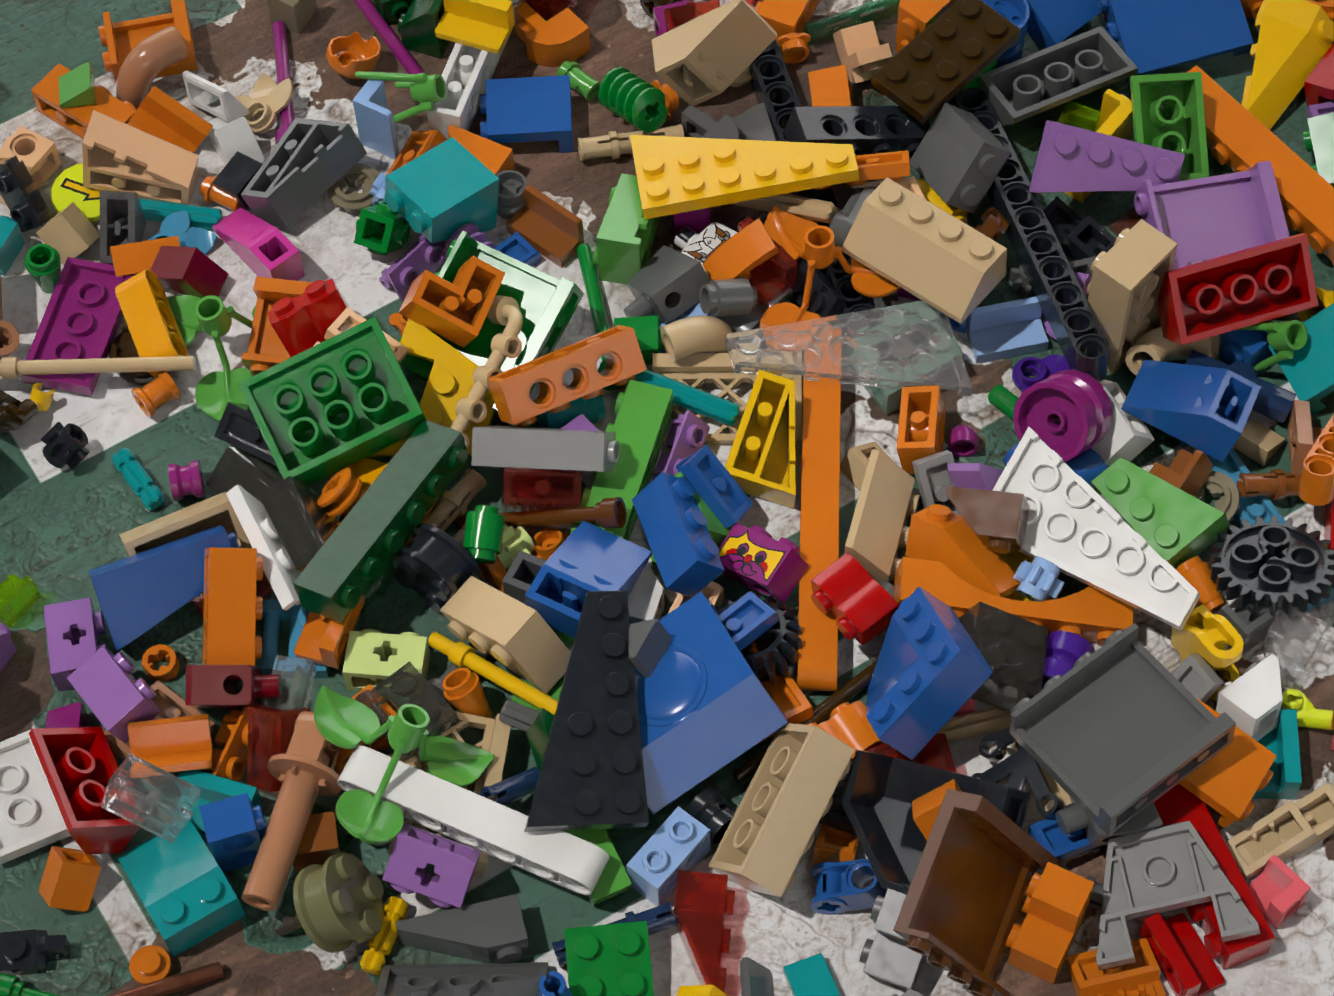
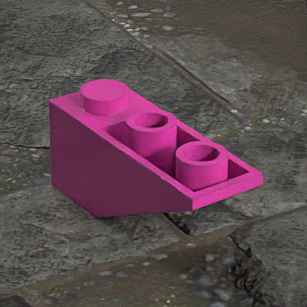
M240 207L222 219L218 224L212 226L214 232L258 277L298 281L305 276L300 251L278 228Z

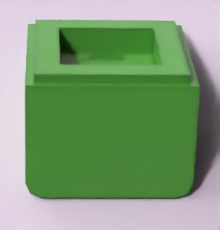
M86 62L59 77L60 108L96 104L95 78L90 62Z

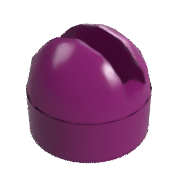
M957 425L949 434L948 450L957 457L974 455L979 449L976 431L968 425Z

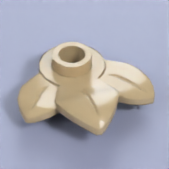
M262 73L249 96L241 95L235 97L249 110V114L244 117L254 134H263L270 130L277 120L278 113L289 104L294 88L291 79H285L277 85L271 77Z

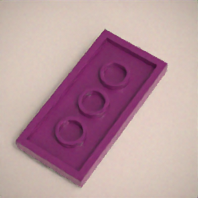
M67 257L25 360L107 358L110 344L114 341L124 316L116 297L115 287L136 274L116 277L114 265ZM101 373L20 375L22 383L32 385L42 383L43 387L92 396Z

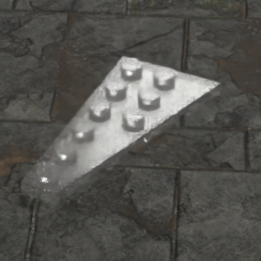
M924 301L726 334L725 344L734 373L757 375L760 369L778 376L783 374L803 375L805 380L819 381V377L840 379L839 383L891 389H898L901 385H939L940 389L958 391V395L971 396L973 390L948 316Z

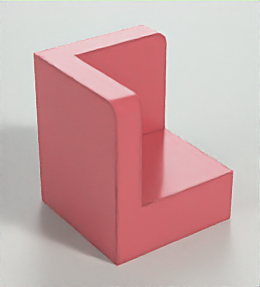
M1276 855L1271 856L1267 860L1263 872L1248 885L1266 921L1275 929L1280 927L1305 903L1311 889L1306 882Z

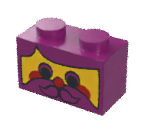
M735 523L719 547L718 555L724 568L722 573L728 579L767 597L772 595L778 602H786L809 566L798 554L800 548L796 544L783 537L779 541L772 539V536L767 531L757 525H752L750 529Z

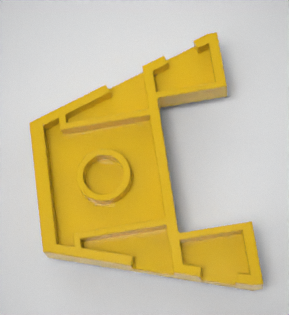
M408 318L400 343L408 348L407 354L434 362L419 405L428 421L451 428L457 417L455 412L456 404L461 398L468 397L475 384L473 381L474 371L479 366L425 326ZM489 389L483 399L487 406L485 419L479 423L470 422L465 432L469 438V448L467 450L469 456H472V427L491 426L496 412L492 408L495 402ZM409 437L369 457L395 456Z

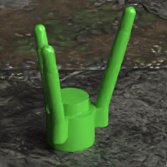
M357 71L355 73L356 78L398 81L395 83L396 88L410 89L412 99L415 102H420V105L393 115L394 124L421 112L434 111V103L443 102L446 98V84L441 74H402Z
M1271 320L1273 323H1258L1240 328V330L1267 331L1268 343L1278 351L1277 354L1254 365L1253 367L1257 372L1282 360L1292 359L1294 357V350L1304 347L1307 341V330L1304 322L1298 320Z

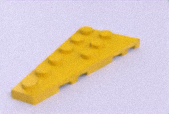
M630 135L644 220L859 180L858 166L853 145Z

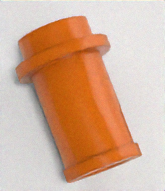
M207 176L199 190L200 195L204 197V201L208 203L214 201L233 212L241 207L233 196L214 186L213 181L217 176Z

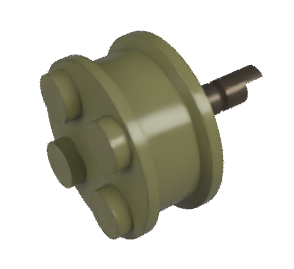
M337 853L329 857L323 866L318 864L307 866L297 874L294 882L293 899L296 913L285 916L282 920L283 927L276 929L275 932L279 936H283L303 927L311 941L329 953H338L347 949L353 940L362 942L372 939L379 933L383 924L382 896L384 889L382 882L376 875L371 874L362 861L349 853Z

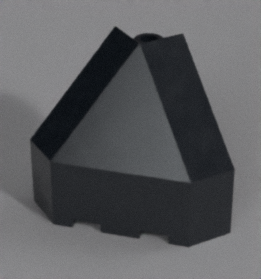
M857 749L849 769L847 788L838 786L835 788L881 888H889L906 895L927 843L924 835L913 820L912 801L955 779L962 792L983 796L1022 829L1031 793L984 779L868 750L862 751Z

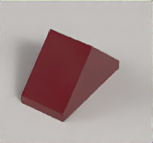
M161 246L150 269L158 277L162 286L181 294L197 296L201 299L209 295L219 297L228 278V273L196 247Z

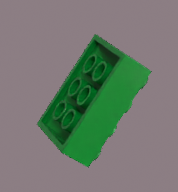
M375 316L238 383L285 483L293 493L411 436L423 419L427 420Z

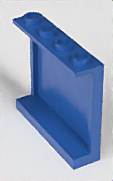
M1096 0L1098 9L1105 11L1108 21L1105 24L1106 32L1138 67V73L1132 76L1149 75L1230 52L1235 57L1246 54L1254 43L1240 0ZM1129 76V77L1125 78V79H1126V82H1127V85H1130V76Z

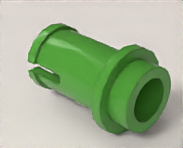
M565 61L559 67L556 76L570 75V87L581 94L587 101H592L598 95L601 83L581 70L579 63Z

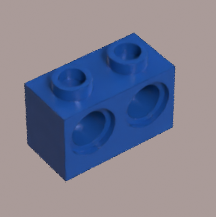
M248 793L199 806L208 845L222 872L253 864L268 825L267 820L264 819L261 806H253Z

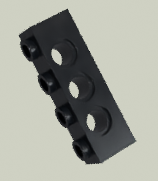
M900 106L794 107L783 131L787 142L853 145L855 156L909 150L910 161L929 130L930 124L928 120L922 124Z

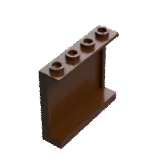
M947 788L893 931L907 940L906 947L908 949L928 956L927 963L939 969L949 971L947 974L949 979L967 985L968 993L974 996H1010V992L992 980L1032 871L1043 873L1048 862L1058 866L1060 861L983 796Z

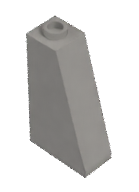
M516 426L472 427L471 466L613 471L615 464L618 463L620 458L619 441L615 440L616 432Z

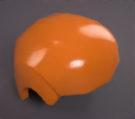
M354 32L347 37L338 36L331 39L325 56L329 66L336 73L349 79L359 80L361 78H356L355 73L357 71L373 72L379 61L382 47L375 36H372L367 41L360 36L359 32Z

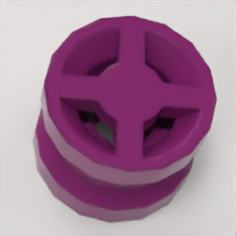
M193 460L185 466H179L177 463L168 465L169 482L174 501H181L185 496L194 495L197 498L205 497L204 479L199 460Z

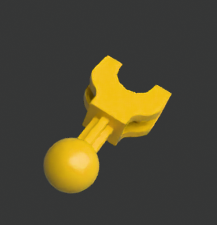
M1204 605L1193 609L1182 631L1172 627L1171 644L1180 654L1182 661L1190 654L1199 653L1212 670H1217L1228 682L1231 681L1233 683L1240 677L1233 663L1242 658L1244 642L1241 635L1224 616L1212 614ZM1226 644H1229L1232 648L1226 650ZM1223 685L1214 692L1210 699L1216 701V695Z

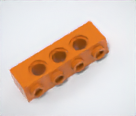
M617 325L487 378L500 420L516 427H523L536 422V416L547 411L549 413H557L568 409L571 406L570 402L580 397L583 400L595 398L603 394L602 388L612 384H615V386L628 384L630 379L636 380L635 375L646 371L647 368L634 328ZM604 355L606 366L602 372L598 373L597 361ZM571 369L573 371V380L570 385L565 387L563 377L566 371ZM538 382L540 394L532 401L530 389Z

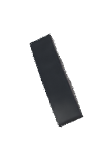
M1058 196L1043 210L1063 252L1074 260L1098 256L1102 251L1107 253L1115 244L1117 237L1112 236L1089 214L1082 219Z

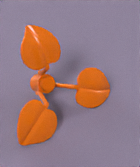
M773 206L769 211L764 227L779 250V253L770 259L783 265L792 264L800 257L808 262L801 307L799 308L795 304L788 302L778 303L769 307L761 318L760 333L766 348L772 352L782 354L800 352L812 346L820 337L822 318L816 313L807 311L815 268H827L837 258L844 271L853 274L851 278L853 288L868 297H885L900 288V286L852 257L851 265H849L842 254V248L839 246L835 247L834 233L830 228L818 225L814 221L805 219L800 215L786 212L776 206Z

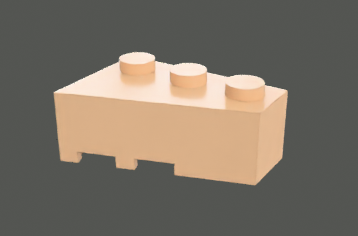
M93 110L82 142L84 187L101 191L135 192L139 198L190 205L198 179L199 155Z

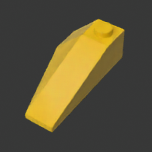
M1264 0L1256 16L1255 26L1260 30L1258 42L1251 46L1250 56L1254 57L1255 60L1252 75L1246 77L1242 106L1269 130L1303 88L1304 81L1334 42V22L1321 6L1305 0Z

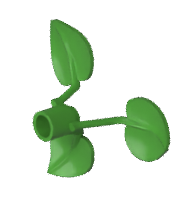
M179 295L167 298L186 347L195 341L197 332L205 331L214 339L224 372L214 371L205 375L197 384L195 399L203 413L220 422L228 402L247 404L238 383L253 377V374L247 368L230 370V364L221 337L229 332L232 324L231 318L236 319L251 329L253 321L237 313L233 306L226 308L222 300L214 295L205 296L202 299L192 295ZM256 306L254 307V309H253V311H252L253 318H254V313H255V308H256Z
M325 685L320 688L314 705V720L318 731L326 740L336 746L353 749L361 741L367 745L372 744L388 731L389 744L395 750L375 797L366 791L354 789L344 792L336 803V816L341 825L352 836L360 838L365 843L373 845L388 843L397 837L402 829L404 817L400 807L392 802L382 800L402 753H408L418 747V757L421 761L427 762L426 769L429 774L462 788L474 784L494 758V754L462 741L444 736H428L429 731L426 728L430 718L428 713L418 705H402L396 716L390 715L387 722L380 727V721L376 713L363 703L337 694Z

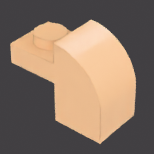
M873 21L844 28L833 34L841 64H846L850 81L854 84L870 80L871 76L885 64L884 61L893 57L889 43L879 44Z

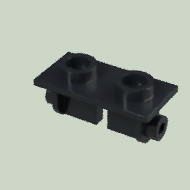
M15 155L5 160L3 164H0V194L10 210L11 218L18 222L19 228L23 233L43 226V223L51 218L48 215L50 209L39 190L35 189L27 194L25 188L34 183L23 160L19 161Z

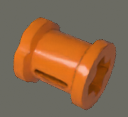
M165 371L158 372L157 378L141 389L135 387L131 390L136 403L149 418L155 415L156 409L171 399L178 400L181 398V393L175 382Z

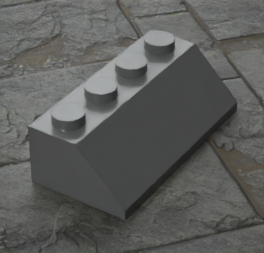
M1100 26L979 75V89L987 94L1001 125L1005 126L1017 123L1137 74L1138 67L1106 30Z

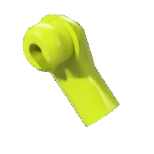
M1287 689L1282 693V708L1297 710V724L1299 727L1334 730L1333 710L1316 709L1300 690Z

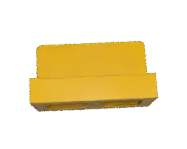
M443 0L445 12L435 29L436 37L494 54L501 52L515 24L512 1Z

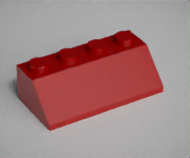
M1301 233L1165 272L1157 300L1163 338L1179 345H1185L1319 306L1307 234Z

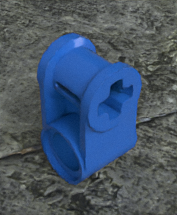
M868 859L822 862L815 864L811 868V875L815 879V897L811 899L810 907L817 913L830 915L852 910L873 909L877 896L885 897L887 889L881 888ZM874 879L870 886L863 889L867 881Z

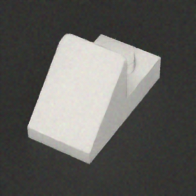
M219 117L208 121L213 127L207 138L225 165L237 151L262 164L264 163L265 158L245 117H240L230 123Z

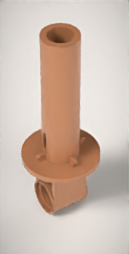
M303 711L299 714L286 754L273 755L267 765L270 774L280 781L282 786L241 897L245 903L261 910L274 911L279 905L317 795H335L341 790V787L337 784L339 775L333 769L342 747L332 744L320 734L315 724L314 712Z

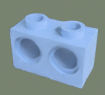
M678 806L626 864L627 874L632 883L631 887L655 906L663 905L711 850L710 829Z

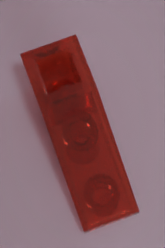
M679 870L674 906L676 928L700 985H714L725 993L727 968L720 967L721 953L729 954L731 929L724 928L725 916L734 914L735 890H728V875Z

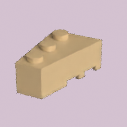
M471 576L440 609L450 621L447 628L454 636L463 642L468 639L479 651L484 654L488 653L541 692L547 694L565 674L571 652L537 610Z

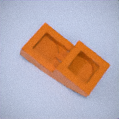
M758 218L721 245L702 265L711 280L749 279L752 277L749 272L750 270L779 253V250Z

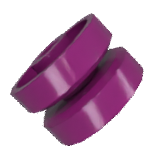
M1071 369L1058 371L1025 389L1015 403L1013 423L1016 435L1020 441L1027 428L1030 427L1051 450L1053 449L1064 462H1067L1103 440L1110 429L1113 413L1110 398L1101 383L1088 373Z

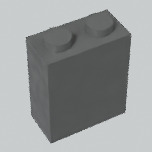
M945 102L910 159V165L947 204L974 213L1011 152L972 113Z

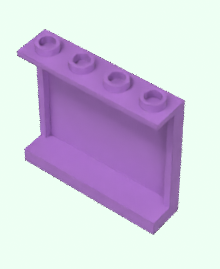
M1271 161L1258 162L1249 171L1152 186L1151 179L1145 180L1134 196L1135 210L1138 215L1142 216V220L1178 243L1172 270L1290 237Z

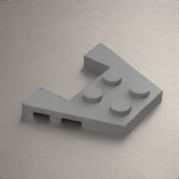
M1190 821L1108 839L1103 885V906L1099 924V945L1096 953V962L1099 970L1136 962L1127 920L1209 901L1213 902L1223 942L1260 934L1257 921L1250 914L1233 885L1230 884Z

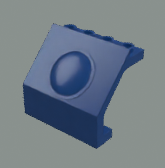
M702 591L659 620L671 636V642L651 677L644 678L634 666L647 806L653 814L788 723L784 713L766 691L723 625L716 608L709 598L706 599Z

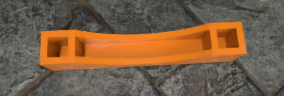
M902 557L895 572L894 600L898 604V609L900 604L920 586L951 607L963 626H978L987 632L1008 630L1020 632L1021 635L1026 637H1039L1041 635L1049 636L1054 631L1062 630L1072 632L1087 641L1096 642L1099 646H1103L1106 639L1117 630L1123 632L1133 624L1132 606L1091 586L1060 599L1040 602L1017 601L995 596L972 586L939 561Z

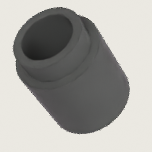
M746 278L711 280L709 284H703L700 288V307L704 314H711L714 317L749 315L752 307L756 306L757 292L755 287Z

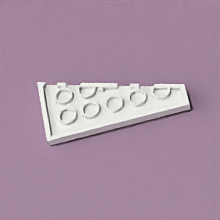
M1028 427L992 490L1024 494L1030 505L1023 549L1018 551L1032 558H1035V556L1042 557L1058 566L1062 573L1182 631L1200 598L1199 592L1164 560L1138 532H1135L1053 449L1051 450Z

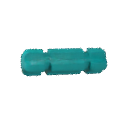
M122 448L119 452L114 453L112 456L114 466L124 475L123 478L135 494L142 499L141 502L147 510L154 511L162 506L165 502L163 493L153 484L154 481L142 465L135 460L132 452L127 448Z

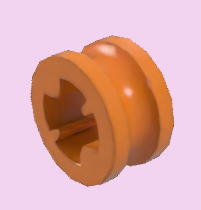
M158 644L146 650L142 657L143 669L150 680L154 682L157 680L161 683L171 681L179 673V659L174 650L167 645ZM163 657H166L169 665H162L159 671L156 670L153 663L161 662Z

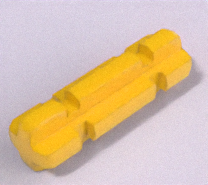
M395 896L387 898L383 907L384 917L381 930L374 938L369 940L367 944L369 950H365L361 958L360 966L366 973L376 976L381 974L382 967L386 963L384 960L385 956H389L398 936L396 922L404 920L409 910L408 902Z

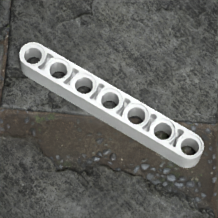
M358 745L355 747L339 776L337 784L344 791L358 789L366 791L375 797L392 757ZM398 761L382 797V800L399 806L403 817L583 895L592 894L609 859V855L600 847L562 830L524 832L528 818L527 815L401 761Z

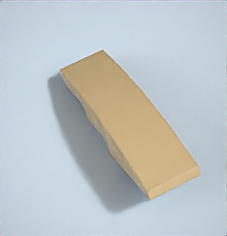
M1327 782L1295 803L1290 800L1225 842L1246 879L1262 872L1267 860L1271 856L1276 855L1281 861H1285L1334 834V784L1330 785Z

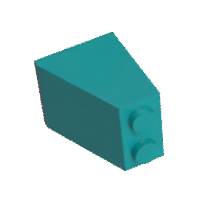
M451 137L386 175L384 198L388 207L403 216L415 232L421 233L431 243L449 240L457 229L468 223L476 224L479 232H486L496 228L499 178L456 139Z

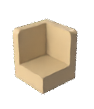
M74 202L55 215L36 232L45 244L50 245L59 252L63 265L67 257H77L100 237V233Z

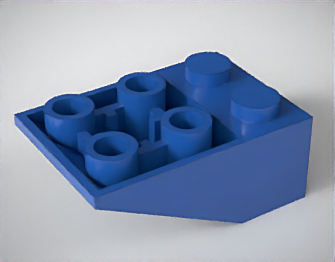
M1144 360L1121 409L1223 462L1242 434L1261 386L1229 369Z
M583 521L543 564L525 594L526 605L537 610L550 627L574 638L587 591L627 590L628 597L651 558L652 551Z

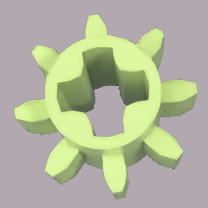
M504 525L501 554L497 555L504 568L507 569L508 567L510 568L519 550L528 554L535 550L531 537L521 526L513 529L512 526Z

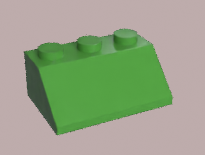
M1201 72L1130 76L1135 142L1185 154L1178 182L1209 177Z

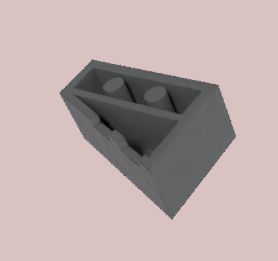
M295 118L241 193V196L258 218L272 226L288 227L358 163L367 152L349 123Z

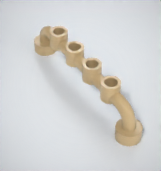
M495 296L487 316L493 324L506 327L502 334H497L492 338V353L485 366H479L474 371L473 381L475 384L468 397L461 398L456 404L455 412L457 417L451 429L462 433L467 450L469 448V438L465 432L470 422L479 423L487 415V406L483 402L488 389L490 390L487 378L502 373L503 371L500 368L505 358H516L522 351V342L518 335L523 325V315L517 301L512 297Z

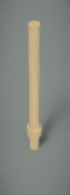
M195 356L20 360L19 357H2L0 361V376L3 379H19L20 375L196 370Z

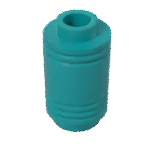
M601 394L586 400L580 397L571 401V406L566 410L557 413H549L547 411L536 416L538 427L561 429L580 414H583L592 424H597L599 419L606 417L603 396Z

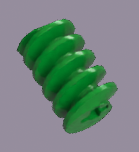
M616 67L605 75L598 90L597 98L600 105H603L606 109L643 132H653L666 122L668 113L665 105V95L660 89L655 88L652 84L647 83L644 79L639 78L636 74L623 67Z

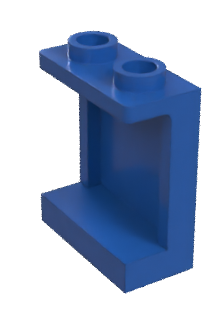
M570 75L486 80V94H480L481 115H487V121L480 122L481 137L496 143L558 140L559 153L573 152Z

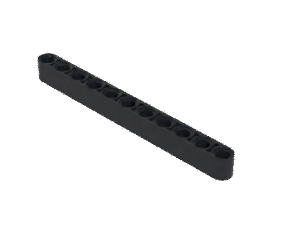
M775 39L749 65L752 78L750 82L758 104L765 103L776 141L787 142L783 130L794 107L801 106ZM831 187L822 190L808 189L791 192L793 195L832 202L840 211ZM814 221L818 225L830 227L828 223ZM842 252L848 264L851 265V257ZM837 258L827 268L820 269L847 300L836 316L846 343L879 326V314L873 297L865 296L853 288L851 283L853 274L846 273Z
M978 88L963 89L956 96V107L972 113L1011 152L987 191L993 207L1004 215V219L1010 222L1005 232L1070 369L1088 373L1098 382H1101L1107 374L1108 341L1036 194L1029 192L1030 182L987 94Z

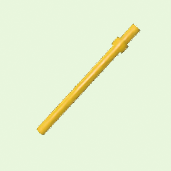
M436 631L429 636L428 645L447 655L449 662L459 668H469L539 709L544 708L553 715L555 714L557 700L478 656L476 650L462 641L456 643Z

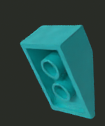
M189 817L117 857L173 958L246 916L238 897Z

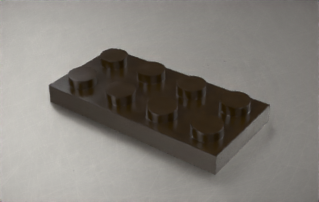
M957 0L871 76V85L924 124L943 107L945 102L948 103L1019 40L1021 29L981 0Z

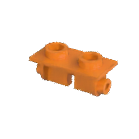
M244 707L242 712L232 710L230 715H225L214 739L217 745L225 747L223 750L213 748L212 767L199 769V771L236 782L242 778L245 765L253 748L260 740L263 728L248 707Z

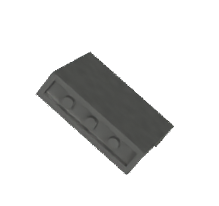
M1135 623L1123 632L1117 630L1112 633L1100 649L1093 654L1087 652L1082 655L1070 671L1062 677L1060 675L1052 677L1044 685L1040 693L1032 699L1029 697L1022 699L1011 711L1009 733L1108 836L1230 745L1233 741L1236 722L1225 712L1217 718L1212 715L1137 640L1139 627Z

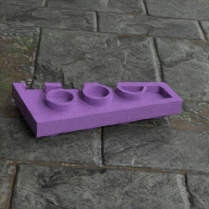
M1047 120L1029 192L1137 191L1144 181L1151 179L1152 186L1178 182L1185 154Z

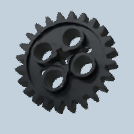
M1256 516V522L1252 525L1245 519H1242L1240 529L1229 525L1227 534L1219 533L1218 541L1212 543L1209 558L1210 579L1217 581V591L1227 590L1226 600L1239 598V608L1241 609L1248 604H1252L1256 614L1262 608H1268L1271 616H1275L1277 609H1283L1288 616H1291L1292 607H1297L1305 613L1307 612L1308 603L1317 607L1320 606L1321 597L1329 598L1331 588H1334V550H1329L1331 541L1320 540L1321 532L1319 530L1307 533L1306 523L1298 527L1292 526V518H1288L1284 524H1281L1276 516H1272L1270 523H1265L1260 516Z

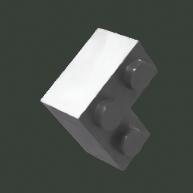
M888 888L885 897L878 895L874 903L870 919L875 923L874 929L877 933L874 940L867 938L859 962L865 964L863 970L865 974L906 989L911 988L914 990L925 955L908 949L906 947L907 940L893 931L906 894Z

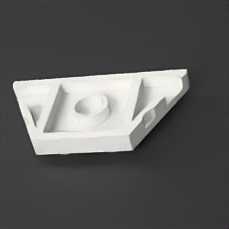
M237 484L226 495L252 548H257V557L263 558V570L282 609L287 611L295 604L296 606L301 604L293 582L311 561L303 548L305 541L295 528L286 524L242 486Z

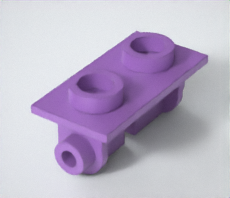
M421 235L419 241L404 253L406 257L403 259L399 258L388 269L385 268L381 272L380 283L386 289H390L393 286L400 301H404L412 282L425 270L434 273L445 263V242L431 243Z
M686 410L685 415L679 414L677 419L672 420V426L664 444L672 450L670 453L661 452L656 468L652 473L653 477L656 478L661 472L674 476L678 473L676 465L703 447L710 426L691 411Z

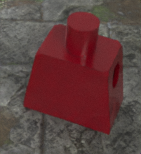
M186 665V705L200 710L243 709L244 707L260 708L261 698H281L282 695L281 675H261V668L253 665ZM243 681V689L240 693H236L235 686L237 682Z

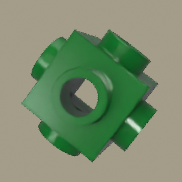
M379 201L376 205L361 209L356 222L354 243L367 247V250L371 253L386 256L388 253L402 249L406 245L410 237L411 227L403 216L388 207L386 201Z

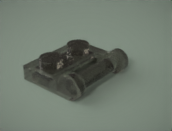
M410 661L372 690L363 691L355 698V700L363 703L376 713L380 721V727L387 722L389 717L380 707L387 700L397 711L404 704H415L423 708L430 718L426 728L429 731L427 737L440 736L459 722L457 713ZM387 731V732L384 733L383 735L388 739V731ZM418 747L408 753H402L400 760L406 761L418 753Z

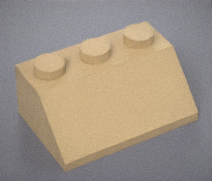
M872 449L845 544L844 554L849 553L865 568L872 579L879 584L882 581L891 584V581H895V572L901 559L897 558L900 548L906 549L910 528L906 526L908 516L911 517L912 514L917 512L920 495L914 494L915 479L883 453Z
M226 491L119 534L128 557L219 525L224 527L227 534L234 532L239 548H251V545L226 495Z

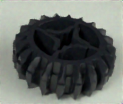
M756 593L755 595L762 600L759 594ZM771 595L762 601L777 612L779 621L741 650V653L761 683L768 681L774 685L775 676L787 677L788 667L797 666L798 650L802 649V641L799 638V635H802V629L798 624L794 611L789 610L784 601L777 603ZM726 598L725 607H714L718 615H720L735 602Z

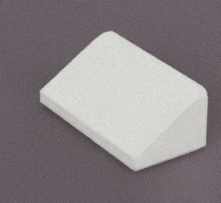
M189 71L183 72L189 103L229 123L249 114V110L228 90Z

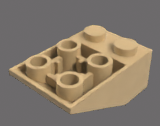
M745 0L729 1L652 39L655 73L689 105L696 106L723 93L777 38V32Z

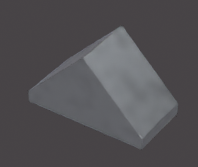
M100 191L101 263H113L110 246L142 241L146 221L137 193Z

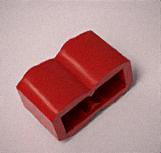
M333 279L326 281L317 280L309 284L301 296L294 298L285 297L277 301L272 306V310L267 314L270 324L290 357H293L313 347L318 341L320 343L326 341L324 336L327 329L349 306Z
M849 553L844 554L811 580L813 590L811 599L817 608L824 614L829 611L838 619L836 625L840 632L848 640L855 638L861 645H865L888 627L892 615L898 610V604L877 581L872 579L865 568Z

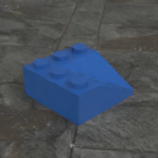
M920 586L900 604L899 609L892 615L868 687L866 717L878 738L910 759H913L993 673L991 667L952 608Z

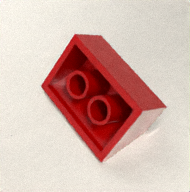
M102 727L31 729L29 736L69 834L86 855L121 853L143 824Z

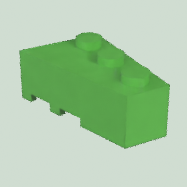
M622 173L617 186L612 187L610 192L609 206L596 236V246L593 254V265H598L599 280L628 285V281L649 260L660 217L644 220L637 176Z
M1122 457L1091 481L1097 493L1174 569L1190 558L1200 554L1218 539L1219 533H1225L1230 525L1225 513Z

